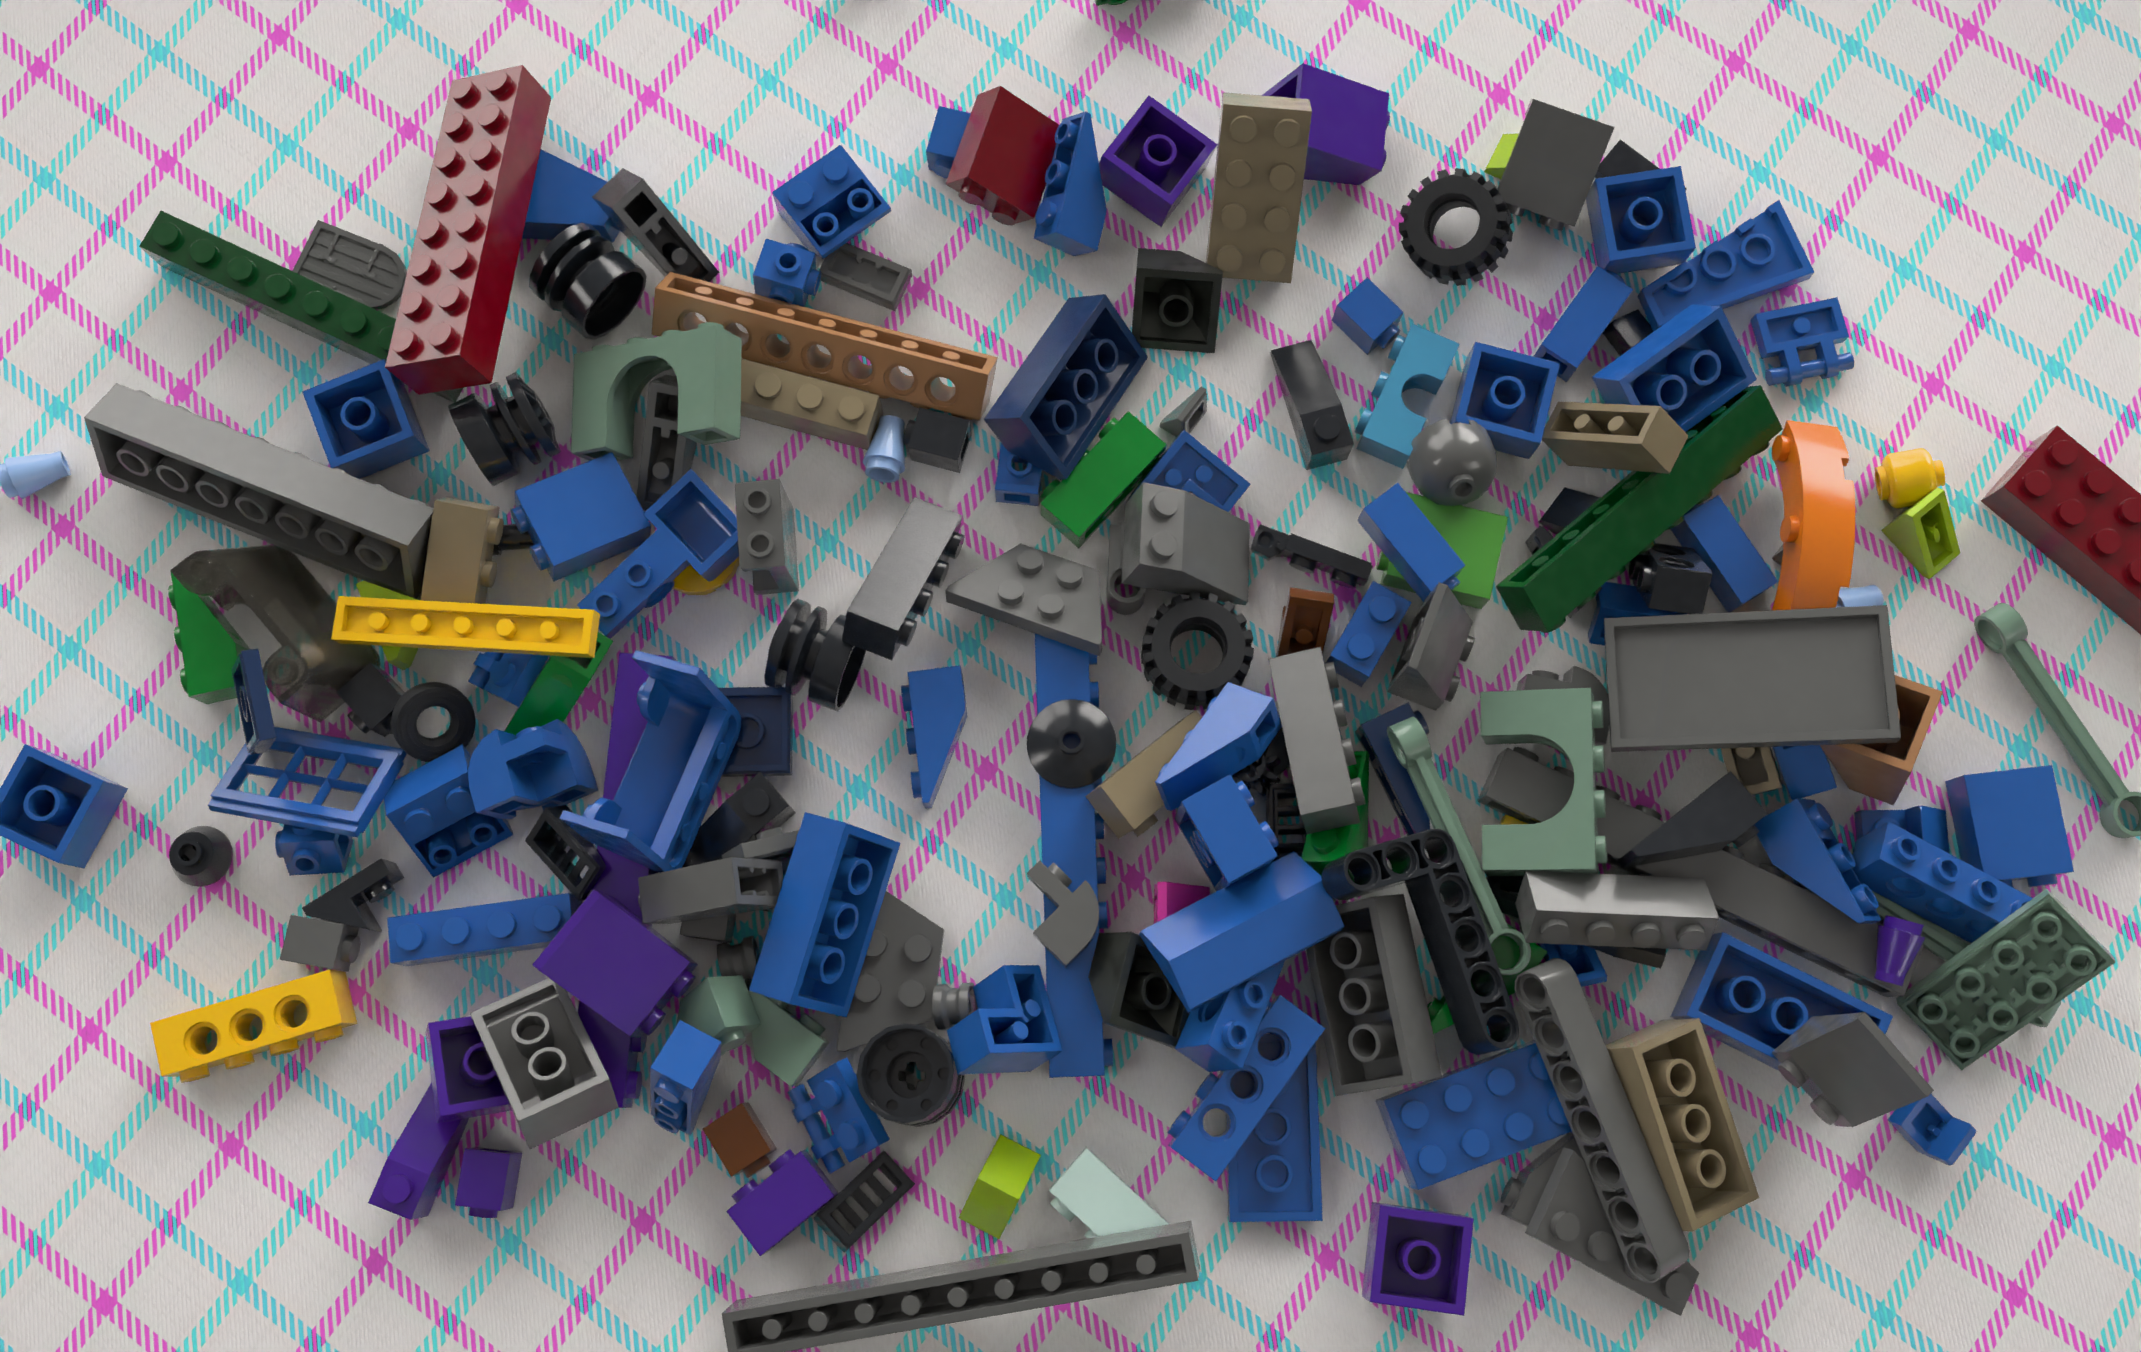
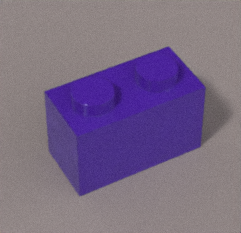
M789 1149L768 1166L773 1174L759 1185L755 1179H752L732 1195L736 1204L726 1212L759 1256L771 1250L839 1193L807 1150L800 1151L795 1155Z

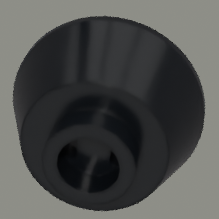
M197 826L185 831L175 839L169 851V860L175 875L182 882L197 887L208 886L220 880L227 873L233 856L232 846L227 836L220 830L210 826Z

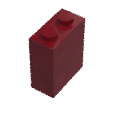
M1002 86L978 94L945 185L959 193L958 196L963 201L973 205H980L991 212L993 219L1004 225L1012 226L1016 223L1034 219L1047 184L1045 182V174L1052 163L1056 147L1055 133L1059 124Z

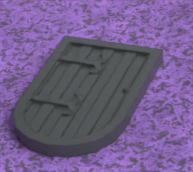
M320 220L317 221L293 269V272L375 310L384 309L399 299L402 295L407 275L406 266L397 253L383 244H378Z

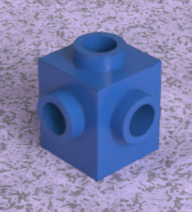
M766 239L753 273L755 294L805 307L808 296L816 295L821 281V271L816 270L815 253L800 244H783Z
M284 824L282 831L277 832L275 839L276 853L279 858H284L289 876L344 873L353 844L352 836Z

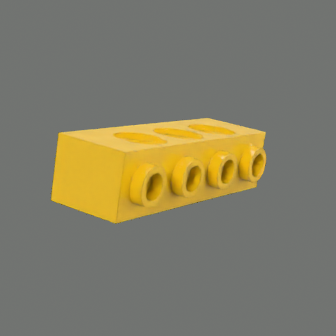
M329 969L154 1021L150 1025L161 1077H180L181 1083L210 1076L209 1068L225 1064L226 1069H234L255 1062L253 1055L270 1050L271 1056L298 1050V1042L314 1037L315 1043L342 1037L344 1035L342 1028L357 1024L346 972ZM304 1003L307 1008V1018L302 1025L298 1026L294 1021V1011L299 1004ZM258 1016L262 1021V1032L256 1039H253L249 1028L252 1020ZM214 1030L218 1041L215 1049L209 1052L205 1046V1039L208 1033Z

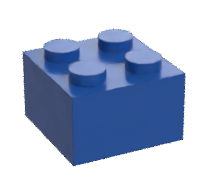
M1681 166L1598 178L1593 182L1586 197L1597 266L1605 271H1613L1620 274L1680 265L1695 250L1696 246Z
M1475 342L1465 360L1450 424L1460 422L1469 424L1468 419L1474 420L1486 429L1496 451L1530 459L1542 441L1560 363Z
M385 359L302 391L330 467L341 469L358 479L430 451L405 385L385 368Z
M25 744L0 788V836L57 863L85 869L128 788L56 754Z

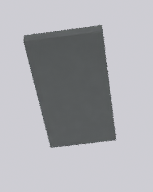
M1887 605L1604 618L1611 752L1898 743L1901 738Z

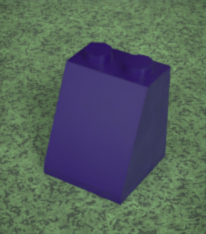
M1303 63L1262 95L1310 100L1312 115L1304 179L1361 185L1382 171L1386 161V151L1384 149L1385 134L1390 121V113L1388 111L1389 93Z
M593 889L532 964L540 972L629 1037L640 1038L643 1033L649 1036L657 1029L666 1016L662 1009L673 996L680 998L689 989L696 978L692 972L698 966L695 961L650 925L643 923L640 917L615 897Z

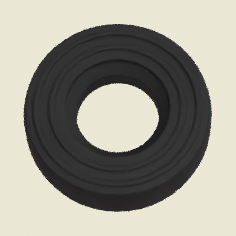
M441 682L422 683L406 691L397 701L391 717L392 732L396 742L408 755L424 762H430L462 744L466 748L473 737L476 724L475 713L467 697L457 688ZM438 706L448 710L451 720L444 734L435 738H427L419 734L417 719L425 709Z

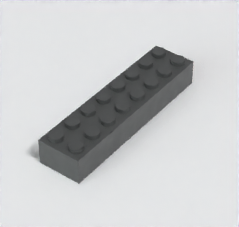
M118 383L84 417L103 477L361 580L415 599L421 594L433 508L429 507L426 503L406 498L389 491L382 485L368 483L349 475L341 469L330 468L310 460L301 453H292L270 444L263 438L249 436L230 428L222 422L211 421L191 413L182 406H173L151 397L144 391H135Z

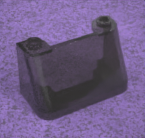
M276 545L196 551L170 570L188 591L199 596L212 597L224 610L229 611L234 605L242 604L248 606L282 645L264 664L263 674L267 688L281 704L320 723L345 703L336 693L369 662L380 668V656L372 645L342 644L331 640L337 603L301 560L289 550Z

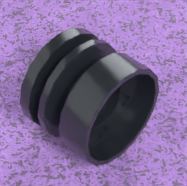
M582 222L572 225L559 233L544 248L535 261L530 273L529 287L538 298L545 300L553 311L562 312L565 321L584 338L595 340L607 335L618 327L632 312L645 289L647 276L644 270L625 253L614 251L611 241L606 237H601L599 231L591 224Z
M517 372L506 377L513 394L511 397L507 396L498 382L490 385L495 405L488 407L477 393H473L448 406L450 415L463 442L492 486L520 473L515 453L522 451L534 466L542 462L535 446L537 442L541 444L549 457L561 452L556 441L555 427L537 393L522 380Z
M796 599L786 611L772 638L764 674L765 684L777 690L785 684V692L795 696L802 689L806 681L810 680L808 700L838 712L853 689L866 650L842 641L846 616L842 614L838 616L827 631V610L818 606L811 613V605L808 602Z
M908 1023L886 1027L872 1037L860 1055L856 1074L860 1094L872 1111L888 1121L915 1127L937 1123L950 1114L962 1096L965 1082V1074H957L950 1042L924 1026ZM915 1066L917 1070L925 1073V1080L917 1081L916 1089L913 1084L906 1082V1076L914 1073Z

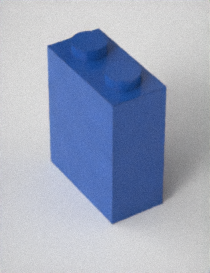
M613 452L514 491L515 508L511 509L513 520L521 534L529 533L534 543L533 546H530L532 557L540 571L548 570L553 582L638 547L650 537L651 524L643 515L644 511Z
M2052 765L1968 774L1945 781L1960 860L2013 887L2012 881L2027 879L2028 887L2058 884L2056 875L2074 872Z

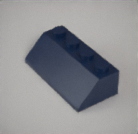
M1106 294L1068 298L985 416L984 421L1009 452L1059 480H1067L1148 356Z

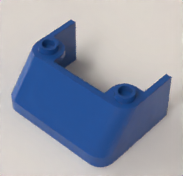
M635 650L632 659L649 675L647 681L641 685L637 694V705L640 707V713L648 723L613 800L599 798L586 808L583 816L563 810L560 819L587 841L661 873L683 867L738 739L741 729V715L701 668Z

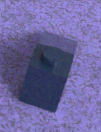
M1409 702L1361 724L1355 731L1364 751L1369 753V761L1407 836L1430 829V819L1407 769L1398 761L1387 734V727L1412 716L1419 721L1425 734H1429V728L1423 715L1419 710L1413 712Z

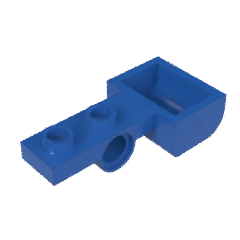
M692 469L643 513L657 530L577 604L580 609L595 610L600 614L598 629L610 639L644 607L650 608L664 599L672 590L675 584L674 579L689 565L710 582L739 557L737 516Z

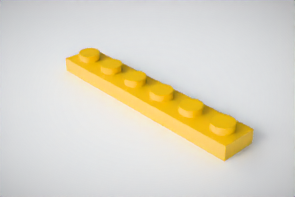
M338 596L331 640L342 644L594 658L600 614L595 610Z

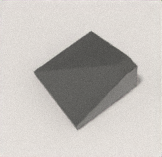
M1200 387L1161 421L1160 428L1175 437L1182 430L1190 434L1207 412L1206 389Z

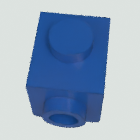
M1932 1094L1896 1109L1888 1119L1917 1152L1949 1166L1955 1163L1977 1132L1970 1123L1953 1117Z

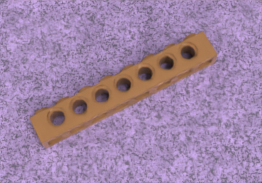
M670 272L655 287L651 335L662 336V332L667 330L688 331L697 329L699 324L705 323L696 316V313H699L707 322L721 324L725 330L742 338L741 358L823 379L838 385L861 389L879 395L882 399H899L909 402L916 408L941 410L951 413L954 417L966 420L975 419L980 421L990 402L998 357ZM736 323L744 326L748 333L742 332ZM776 334L784 336L789 344L780 341ZM817 345L827 348L831 355L821 352ZM857 355L866 357L872 365L862 363ZM898 366L909 369L913 376L905 375ZM939 377L949 379L955 387L943 384Z

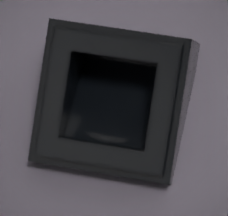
M1637 309L1609 323L1603 334L1621 356L1653 333V330L1642 313Z

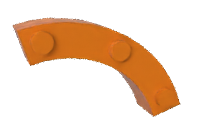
M1787 420L1782 434L1775 438L1771 452L1772 459L1780 476L1784 501V519L1780 528V538L1784 542L1783 556L1772 610L1836 608L1840 587L1849 588L1855 543L1856 508L1854 482L1852 480H1845L1843 466L1846 467L1849 461L1848 451L1838 427Z

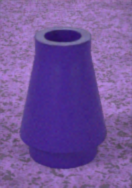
M1885 915L1883 926L1878 925L1877 960L1874 979L1903 986L1905 977L1925 940V937L1921 936L1924 925Z

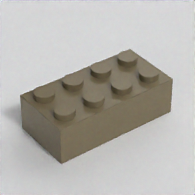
M1223 92L1206 263L1222 270L1223 278L1291 283L1312 115L1309 99Z
M1700 1018L1661 1020L1606 1044L1682 1230L1693 1232L1758 1199L1759 1195Z

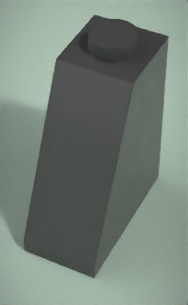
M729 857L638 877L640 891L638 903L642 911L643 923L673 924L775 908L783 882L782 862L777 860Z

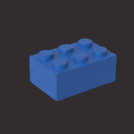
M1695 304L1688 306L1592 376L1605 404L1661 406L1684 432L1688 431L1757 380L1722 307Z
M1231 774L1181 801L1174 818L1215 891L1226 888L1263 868L1278 856L1274 850L1275 847L1279 846L1275 834L1266 821L1258 823L1251 811V807L1255 805L1250 791L1243 781L1235 783Z

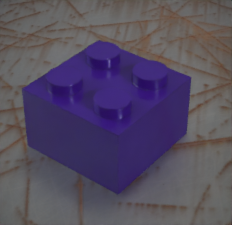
M1148 95L1102 155L1099 162L1102 185L1162 227L1205 170L1218 144Z
M468 1016L428 1023L425 1033L437 1123L511 1111L510 1104L472 1017Z
M1372 1202L1362 1297L1372 1303L1464 1316L1474 1218L1460 1214Z

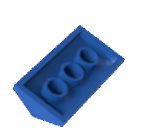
M1293 851L1232 885L1222 888L1141 930L1139 935L1189 1013L1343 930L1344 924L1333 898L1323 887L1321 876Z

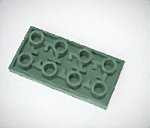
M2046 888L1908 989L1904 996L1897 997L1896 1001L1897 1005L1963 1070L2116 961L2113 955Z

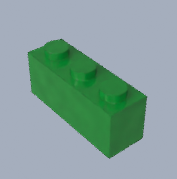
M1129 411L1120 420L1114 417L1103 427L1098 435L1101 440L1091 451L1088 449L1085 451L1067 480H1053L1040 496L1043 500L1040 503L1041 516L1077 548H1080L1136 489L1166 451L1167 444Z

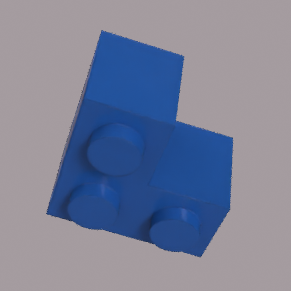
M1003 965L973 987L978 1009L947 1030L958 1075L1031 1072L1063 1051L1039 965Z

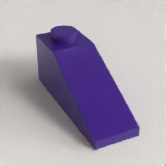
M432 1082L387 1157L368 1202L410 1220L429 1215L469 1118L437 1123Z

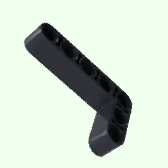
M1429 829L1358 849L1329 862L1325 866L1321 877L1323 887L1332 898L1337 900H1349L1405 883L1462 1046L1469 1053L1482 1055L1510 1048L1516 1043L1519 1037L1518 1020L1457 847L1452 837L1446 831ZM1425 850H1426L1427 853H1428L1429 859L1427 858V856H1426V854H1425ZM1386 858L1389 860L1392 870L1389 868ZM1348 869L1352 872L1354 876V882L1351 880L1348 874ZM1440 893H1441L1442 896H1443L1444 902L1442 901V899H1441V897H1440ZM1455 936H1456V938H1457L1458 941H1459V946H1458V944L1456 943ZM1471 981H1472V983H1473V985H1474L1475 992H1474V990H1473V988H1472V986H1471ZM1487 1026L1490 1030V1036L1487 1032Z

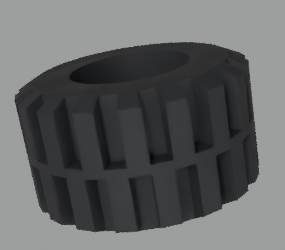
M1455 168L1454 175H1449L1445 169L1437 172L1438 179L1433 182L1427 176L1420 181L1424 188L1419 193L1412 189L1408 195V198L1411 200L1410 205H1403L1400 212L1404 218V222L1399 223V233L1404 239L1401 241L1404 250L1430 279L1432 277L1436 278L1439 283L1448 285L1449 281H1454L1459 286L1466 285V279L1472 278L1474 282L1484 279L1481 273L1487 269L1491 273L1499 267L1496 260L1499 257L1505 259L1509 251L1506 243L1507 241L1512 242L1513 231L1510 228V224L1513 221L1506 202L1496 186L1490 180L1488 182L1485 181L1484 177L1473 171L1472 175H1468L1465 169ZM1458 207H1468L1478 212L1480 216L1479 227L1474 237L1468 243L1454 249H1444L1435 244L1433 239L1434 228L1440 217L1447 211Z
M1190 592L1187 599H1182V596L1178 595L1172 598L1171 604L1168 606L1163 603L1157 609L1155 617L1150 618L1146 626L1145 635L1143 636L1141 664L1144 665V676L1147 682L1151 681L1153 684L1152 690L1158 696L1161 694L1165 695L1167 703L1173 706L1177 702L1184 704V709L1194 710L1195 706H1202L1203 710H1205L1210 701L1219 695L1227 682L1238 686L1242 685L1253 659L1254 648H1251L1253 635L1252 631L1247 630L1245 627L1247 620L1241 613L1237 616L1233 612L1235 605L1228 600L1223 605L1217 602L1219 597L1217 595L1209 593L1208 599L1200 598V592ZM1198 630L1208 633L1219 643L1223 653L1222 661L1217 668L1207 673L1197 674L1182 669L1171 655L1173 640L1186 631Z

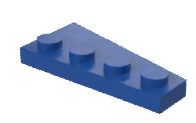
M1780 200L1768 206L1763 213L1739 225L1735 231L1720 241L1716 240L1704 248L1700 254L1688 262L1684 261L1643 288L1637 297L1654 332L1691 304L1721 306L1722 309L1809 280L1814 270Z

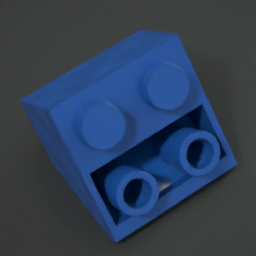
M842 145L830 151L772 192L780 216L802 244L821 259L830 255L891 212V207Z
M463 744L394 780L384 797L386 816L433 878L513 835L512 828L507 819H499L476 813L469 789L467 771L471 755Z

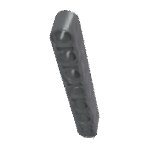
M1552 958L1517 976L1515 980L1516 996L1626 1264L1637 1279L1651 1284L1686 1263L1690 1252L1688 1242L1577 975L1572 966L1565 960Z

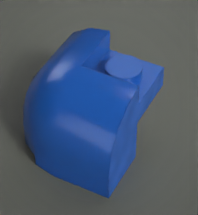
M559 719L541 727L535 726L523 729L516 735L495 729L482 738L471 755L467 770L469 789L476 813L499 819L515 818L517 816L516 810L542 806L544 811L546 807L567 805L599 791L591 764L582 744L574 732Z

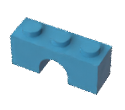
M1415 324L1411 325L1406 337L1397 335L1388 359L1395 361L1390 374L1381 371L1371 393L1372 396L1379 398L1373 412L1364 409L1354 431L1362 435L1356 449L1403 469L1413 450L1411 443L1422 431L1427 418L1411 412L1403 403L1402 393L1406 390L1417 388L1436 395L1460 345L1459 343Z

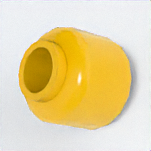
M1924 448L1886 455L1882 460L1881 466L1875 467V483L1879 499L1881 501L1887 500L1891 507L1896 509L1913 506L1937 487L1945 485V472L1942 461H1933L1930 453Z

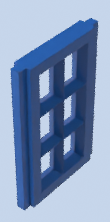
M274 727L276 739L269 750L294 754L285 770L257 766L256 763L263 753L250 755L245 742L210 795L212 797L208 804L210 811L358 838L360 833H364L399 774L407 754L402 748ZM306 756L336 761L327 778L296 772ZM347 764L378 769L369 785L338 780ZM249 774L278 779L268 796L239 791ZM289 782L321 787L311 804L280 798ZM332 789L363 794L353 811L322 806Z

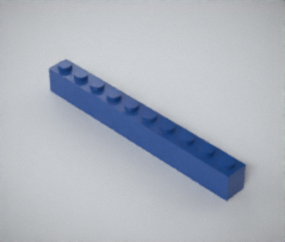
M1035 634L1037 715L1052 703L1068 699L1082 700L1099 708L1098 681L1090 682L1089 665H1097V655ZM1073 733L1067 734L1063 738V744L1069 749H1074L1079 746L1080 738ZM1039 775L1042 863L1047 868L1052 863H1055L1072 880V883L1067 887L1072 893L1086 880L1092 887L1098 900L1097 884H1106L1105 857H1096V840L1104 839V820L1099 813H1095V808L1085 796L1102 783V777L1088 786L1072 789L1055 786ZM1043 894L1045 921L1057 907ZM1098 902L1099 921L1096 933L1090 944L1067 968L1045 948L1047 995L1063 1050L1049 1060V1078L1105 1076L1104 1066H1113L1112 1038L1103 1039V1019L1088 978L1099 929H1108L1107 902Z

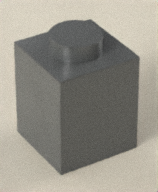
M291 915L280 960L349 972L350 964L355 962L360 951L361 941L360 937L357 936L359 927Z

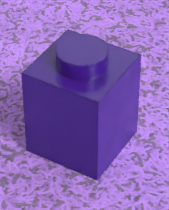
M482 1147L464 1148L455 1206L470 1207L469 1216L481 1218H497L498 1211L512 1209L514 1207L522 1152Z

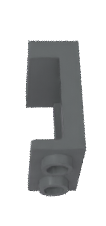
M1531 99L1525 113V119L1497 188L1506 202L1509 212L1520 217L1523 216L1525 210L1540 214L1538 223L1560 231L1563 230L1565 224L1575 227L1615 127Z
M780 479L736 483L735 500L739 563L742 571H752L754 593L756 595L799 591L794 509Z

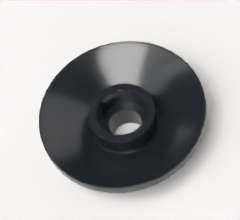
M1076 699L1061 700L1044 708L1033 720L1027 736V752L1033 768L1044 780L1062 788H1081L1096 782L1108 771L1116 752V735L1108 717L1093 704ZM1073 733L1080 738L1078 747L1069 749L1063 744V738L1067 734Z

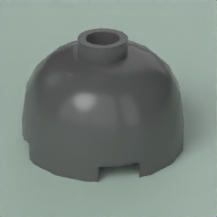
M1442 419L1425 427L1411 443L1413 450L1406 465L1409 474L1420 494L1438 505L1463 506L1480 498L1489 489L1495 477L1497 469L1496 450L1486 429L1474 420L1468 419L1469 424L1462 422L1450 424L1448 419Z

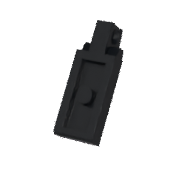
M1261 524L1256 531L1250 550L1268 561L1282 556L1290 558L1289 565L1303 572L1314 573L1315 568L1332 574L1330 578L1332 582L1354 589L1356 584L1364 586L1373 567L1372 563L1298 535L1292 533L1288 535Z

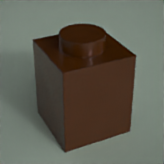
M749 1103L739 1104L703 1128L704 1133L731 1177L744 1172L747 1178L753 1176L771 1164L767 1156L777 1150Z

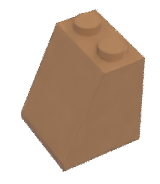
M1895 675L1901 733L1898 743L1820 745L1850 790L1893 806L1911 774L1943 693L1940 690Z

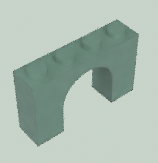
M706 322L699 324L698 328L693 330H667L662 332V336L649 339L634 337L629 338L625 344L616 346L595 345L592 347V351L574 354L571 453L589 461L613 452L617 461L633 458L634 412L639 395L653 377L670 369L674 370L678 382L677 434L702 445L740 439L742 338L725 330L721 324Z
M1591 688L1480 692L1481 737L1486 745L1524 743L1547 745L1562 753L1569 760L1574 771V787L1571 797L1565 807L1552 818L1535 824L1482 825L1483 872L1488 877L1524 876L1526 870L1599 874L1598 863H1607L1606 836H1598L1597 818L1606 817L1605 791L1596 789V773H1604L1605 771L1603 745L1595 746V728H1603L1602 701H1594Z

